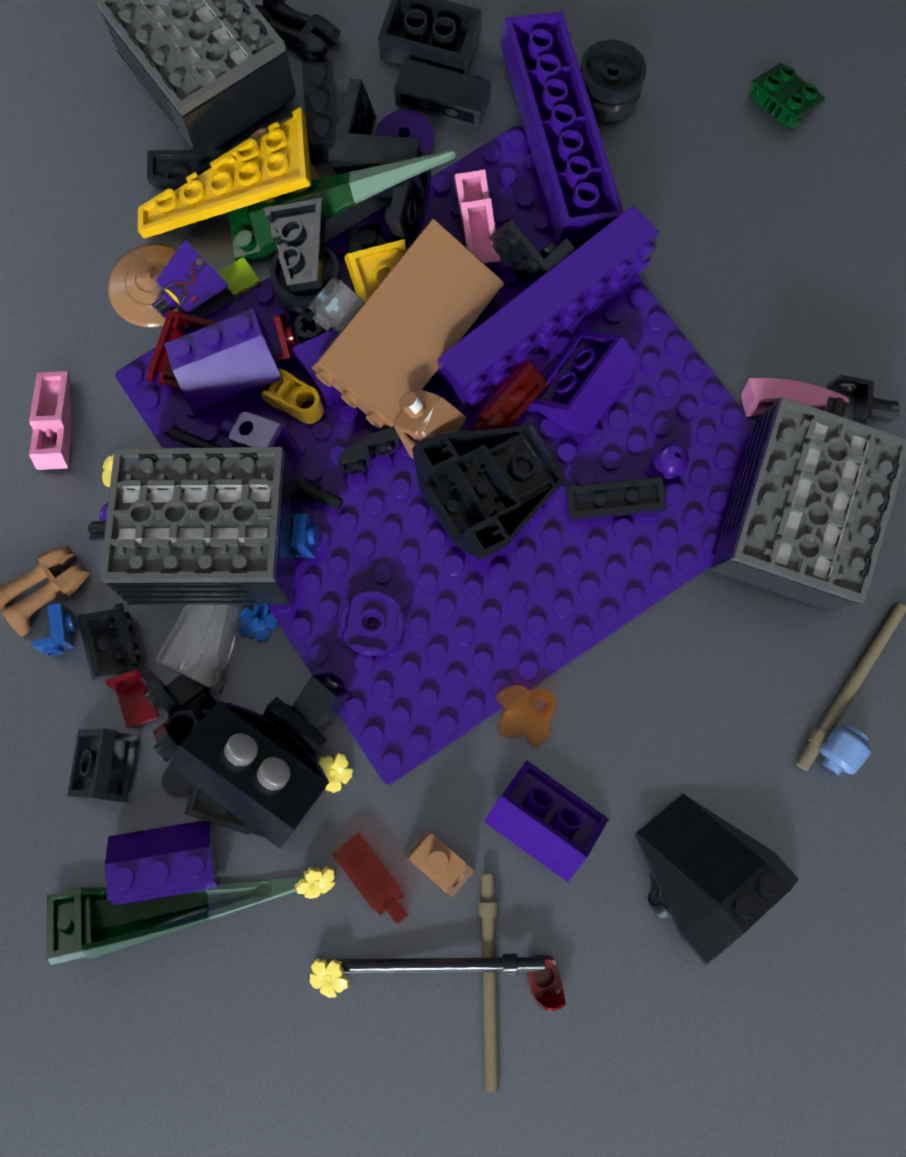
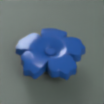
M255 605L253 612L248 608H244L240 612V622L245 624L239 629L242 637L253 639L255 636L258 643L267 641V638L271 636L269 630L276 629L278 620L272 614H268V605Z

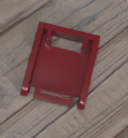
M169 310L146 374L147 381L155 383L158 374H160L159 384L181 390L172 371L164 343L184 336L182 333L185 326L202 329L217 322Z

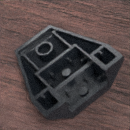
M533 425L443 433L412 448L420 492L452 544L480 560L507 547L566 479Z
M685 794L679 796L635 833V837L681 938L705 966L749 930L790 892L799 880L774 851Z

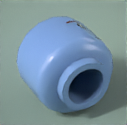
M847 724L846 727L835 726L819 747L820 753L825 757L822 764L836 775H839L841 771L851 775L857 773L871 755V749L868 745L870 739L850 724Z

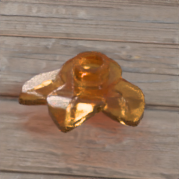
M514 685L503 689L496 695V701L506 709L499 722L498 731L501 736L517 737L526 734V738L532 747L540 745L547 739L551 731L550 718L554 715L557 707L556 699L550 691L544 688H535L530 691L523 686ZM542 698L545 706L541 710H536L534 702Z

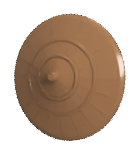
M148 244L129 251L118 260L108 280V295L114 310L119 316L129 323L141 327L152 328L164 325L166 318H163L151 306L163 294L156 286L155 281L178 249L163 244ZM178 307L173 310L183 313Z

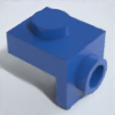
M307 513L294 514L291 546L296 550V558H316V548L320 537L319 527Z
M57 603L47 605L51 637L32 640V648L43 652L45 656L60 655L64 653V649L74 647L73 631H76L77 628L75 615L66 606Z

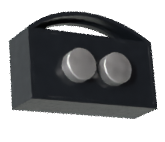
M220 701L179 745L168 766L280 849L329 784L324 771L313 755L287 730L252 710Z

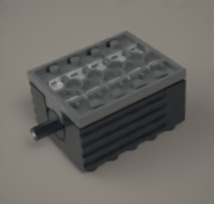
M96 0L101 11L100 13L108 27L109 34L113 38L112 41L117 48V53L197 156H205L212 149L221 146L290 102L296 94L285 43L250 0Z
M785 397L780 398L775 402V405L770 406V409H767L765 413H762L760 417L755 419L710 570L825 610L834 611L866 602L906 462V439L844 418L848 402H845L840 397H828L824 411Z
M283 448L114 449L106 521H91V524H88L89 539L91 541H104L100 579L107 586H110L113 591H116L118 596H122L121 598L127 601L128 605H292L296 550L291 546L294 514H299L300 482Z

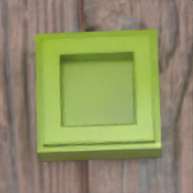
M244 257L218 272L229 284L227 288L234 298L261 283Z

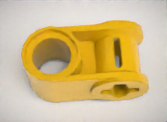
M279 369L282 380L272 383L267 391H262L260 394L261 398L275 409L284 411L303 423L313 424L322 418L324 409L317 390L298 380L289 372ZM306 401L314 402L310 408H300Z

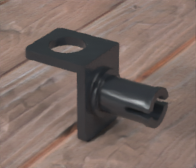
M838 375L826 385V389L834 392L854 395L853 421L867 425L872 421V417L894 421L899 414V409L893 408L900 406L898 401H890L873 396L874 381ZM840 384H853L854 386H841Z

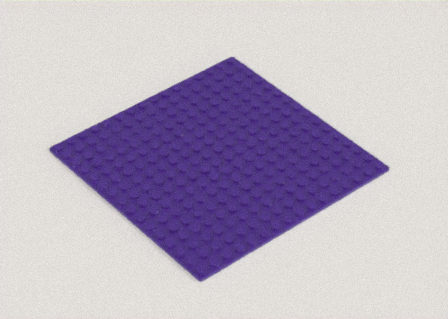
M513 126L431 177L418 235L434 219L465 247L454 176L459 173L485 170L496 231L509 220H512L538 252L552 241L557 244L526 132L522 126ZM392 202L325 242L337 256L343 283V293L341 301L337 305L338 308L335 312L332 311L322 318V327L325 333L335 328L342 330L348 323V267L344 257L349 253V231L378 222L385 243L395 242L391 229L385 222L386 208L391 206ZM587 241L571 243L575 247V249H573L566 257H568L571 253H573L576 249H578ZM500 257V262L484 264L504 284L462 339L532 285H528L516 277L512 269L513 266L506 258ZM636 273L628 278L627 284L619 292L614 293L612 291L604 297L605 301L599 308L593 312L590 310L585 312L581 316L580 322L571 330L565 328L560 332L557 340L546 349L541 347L536 351L533 359L522 368L518 366L511 371L510 377L499 387L494 385L487 390L486 396L477 405L472 406L470 404L462 410L438 383V370L422 389L444 398L466 416L467 419L459 432L533 425L566 477L507 547L482 560L452 544L419 490L414 459L409 456L400 437V449H395L392 454L387 456L370 455L372 467L366 468L365 472L357 475L341 474L337 457L362 438L383 430V428L378 429L366 419L367 415L361 409L351 407L341 396L334 403L327 406L318 393L324 413L322 418L313 424L303 423L265 402L260 394L264 390L267 391L271 384L194 414L182 390L159 384L160 374H158L155 383L147 381L146 374L155 348L119 369L115 374L116 379L162 448H192L168 437L172 426L224 448H233L234 446L228 438L221 435V425L226 418L237 421L239 415L246 411L285 425L301 448L292 466L299 480L306 483L308 481L321 485L322 490L343 498L340 510H336L320 502L311 503L302 499L300 494L299 514L307 513L319 527L320 537L316 548V558H296L292 605H268V608L274 618L278 620V624L312 675L332 673L338 676L344 682L343 686L351 692V695L338 714L382 781L387 785L393 784L705 571L712 564L754 424L746 417L745 412ZM271 276L204 317V319L220 322L254 308L266 328L274 355L283 353L273 316L285 314L288 326L292 325L294 330L296 326V318L286 313L279 304ZM187 327L183 330L182 335H187L200 329ZM295 330V334H296V338H297V344H295V345H293V346H296V345L300 344V343H299V339H298V333L296 332V330ZM580 330L623 336L641 360L632 377L624 384L613 403L609 405L598 420L597 425L588 435L566 430L531 407L527 402ZM294 356L277 361L279 369L289 372L298 380L315 389L296 362ZM306 401L300 408H310L314 402ZM670 443L681 444L686 449L689 455L686 471L672 479L663 478L667 509L664 512L569 521L565 494L566 487L657 478L660 476L655 471L654 464L652 463L655 452L662 446ZM365 590H379L390 594L399 603L405 616V631L401 641L391 651L380 656H365L355 652L345 643L339 629V616L344 604ZM371 619L367 622V627L375 629L379 622L376 619Z

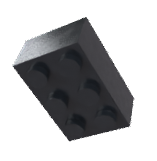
M391 0L378 36L380 59L403 65L405 58L422 60L430 65L451 68L456 72L467 74L481 34V9L447 0Z

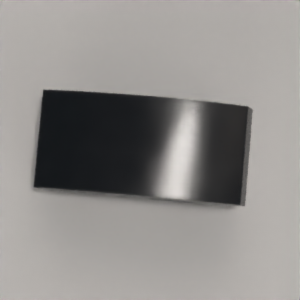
M390 427L366 436L337 457L341 474H361L366 471V468L372 467L370 455L387 456L392 454L395 449H400L399 437L395 428Z

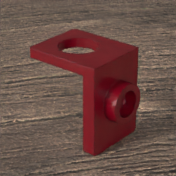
M285 314L273 316L283 353L275 355L276 361L291 358L294 356L292 351L293 345L297 344L295 330L292 325L288 326Z
M138 669L105 680L106 685L117 693L125 725L129 729L159 719L157 707L154 708L143 694L147 688L140 679L144 674Z

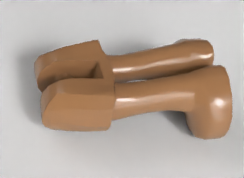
M69 545L54 548L38 555L39 565L8 583L0 584L1 614L20 637H24L30 632L31 624L29 618L36 610L61 594L69 597L89 576L90 573L83 564L74 565L62 574L59 573L60 570L70 564L75 558V553ZM44 579H49L50 582L13 604L15 599Z

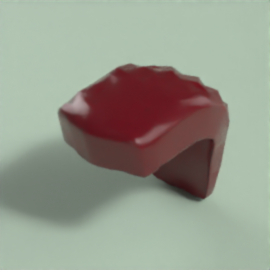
M536 955L535 957H545L546 972H526L532 996L540 1008L549 1012L560 1010L566 1005V1000L556 962L553 956Z

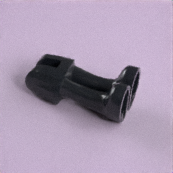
M263 0V6L260 4L255 5L282 40L298 46L297 52L299 56L314 60H324L329 53L327 44H335L340 36V30L325 17L319 14L310 16L299 12L287 5L285 0ZM275 19H279L281 21L294 25L302 30L301 32L297 31L293 28H290L280 23Z

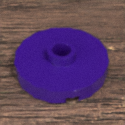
M410 110L395 111L386 115L379 122L375 131L377 136L400 137L408 135L407 138L420 139L425 156L431 155L434 144L433 128L428 119L420 113Z
M365 590L344 604L339 616V629L345 643L355 652L365 656H380L391 651L401 641L405 631V616L399 603L390 594L379 590ZM371 619H376L379 624L377 628L369 629L367 622Z

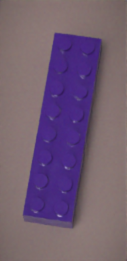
M563 11L505 17L500 45L557 244L566 238L570 243L588 241L624 213Z
M634 205L441 355L438 358V383L462 410L470 404L472 406L477 405L486 396L487 390L494 385L496 387L502 385L510 377V372L516 367L522 368L533 359L534 353L541 347L544 349L550 347L557 340L558 334L565 328L567 330L574 328L580 322L581 316L588 310L591 312L595 311L605 301L604 297L612 291L614 293L619 292L633 274L637 273L639 275L643 273L652 262L650 259L656 249L655 243L659 231Z

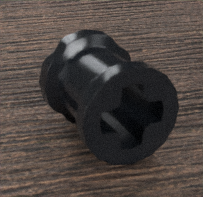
M303 312L295 320V330L298 333L300 344L325 333L322 327V318L315 312Z

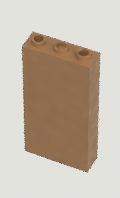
M432 219L313 365L312 369L317 372L316 377L323 384L329 387L333 386L342 393L341 398L348 405L361 409L367 415L366 419L378 429L393 427L394 422L403 410L399 405L400 397L408 391L415 392L425 387L438 370V358L462 339L503 286L504 282L437 221Z

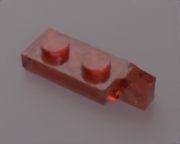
M524 360L483 406L484 408L479 412L481 417L470 428L471 431L511 427L545 389L548 383L531 362Z
M360 833L332 854L372 910L375 909L379 915L387 911L396 924L401 923L409 916L398 902L404 897L400 886Z

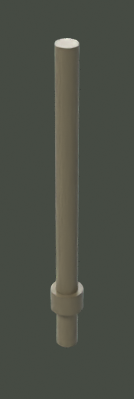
M895 603L818 729L814 728L807 739L808 745L796 763L801 769L808 771L820 752L819 747L837 725L906 613V606L904 604Z
M481 874V902H478V917H482V958L496 957L495 917L499 916L498 902H495L494 874ZM482 972L485 1092H498L496 972Z

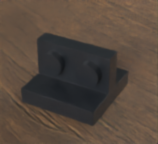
M105 728L78 729L67 796L127 803L138 736L118 733L117 730Z

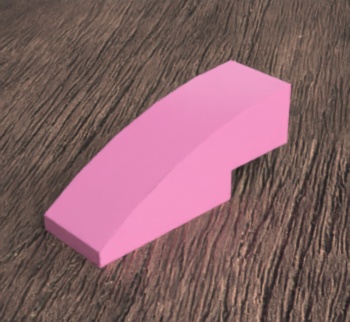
M479 170L455 174V191L466 249L483 264L500 262V256L494 251L492 242L489 239L496 232L491 198H489L486 171Z
M68 371L40 372L36 374L29 418L33 429L29 456L36 470L65 469L69 465L71 390Z
M749 378L741 394L746 417L760 416L782 397L823 411L825 410L828 397L843 398L845 402H848L847 407L850 404L848 397L810 383L789 379Z

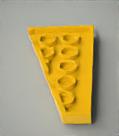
M299 107L292 112L294 117L281 125L275 122L268 126L269 132L257 140L249 138L210 162L212 168L199 176L196 172L186 177L187 183L173 191L168 188L139 206L138 232L145 239L311 186L306 114L303 109Z

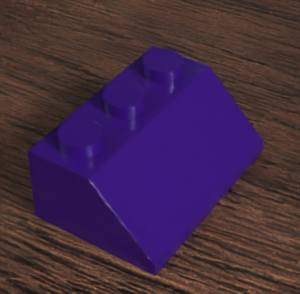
M254 308L164 343L172 371L194 414L282 380L266 328Z
M580 330L527 402L531 407L566 430L588 435L597 425L598 420L609 405L613 403L624 384L632 377L641 360L623 336Z
M526 760L484 822L549 868L553 873L569 882L587 859L609 818Z
M203 820L108 836L104 864L107 900L114 905L219 888L212 823Z

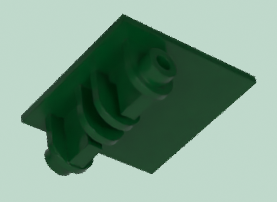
M782 63L752 80L751 84L753 86L748 92L751 95V100L764 108L766 112L776 103L777 105L772 111L771 116L774 118L778 115L776 120L783 124L784 127H791L793 130L801 122V116L826 99L814 85L806 83L796 75L793 68Z

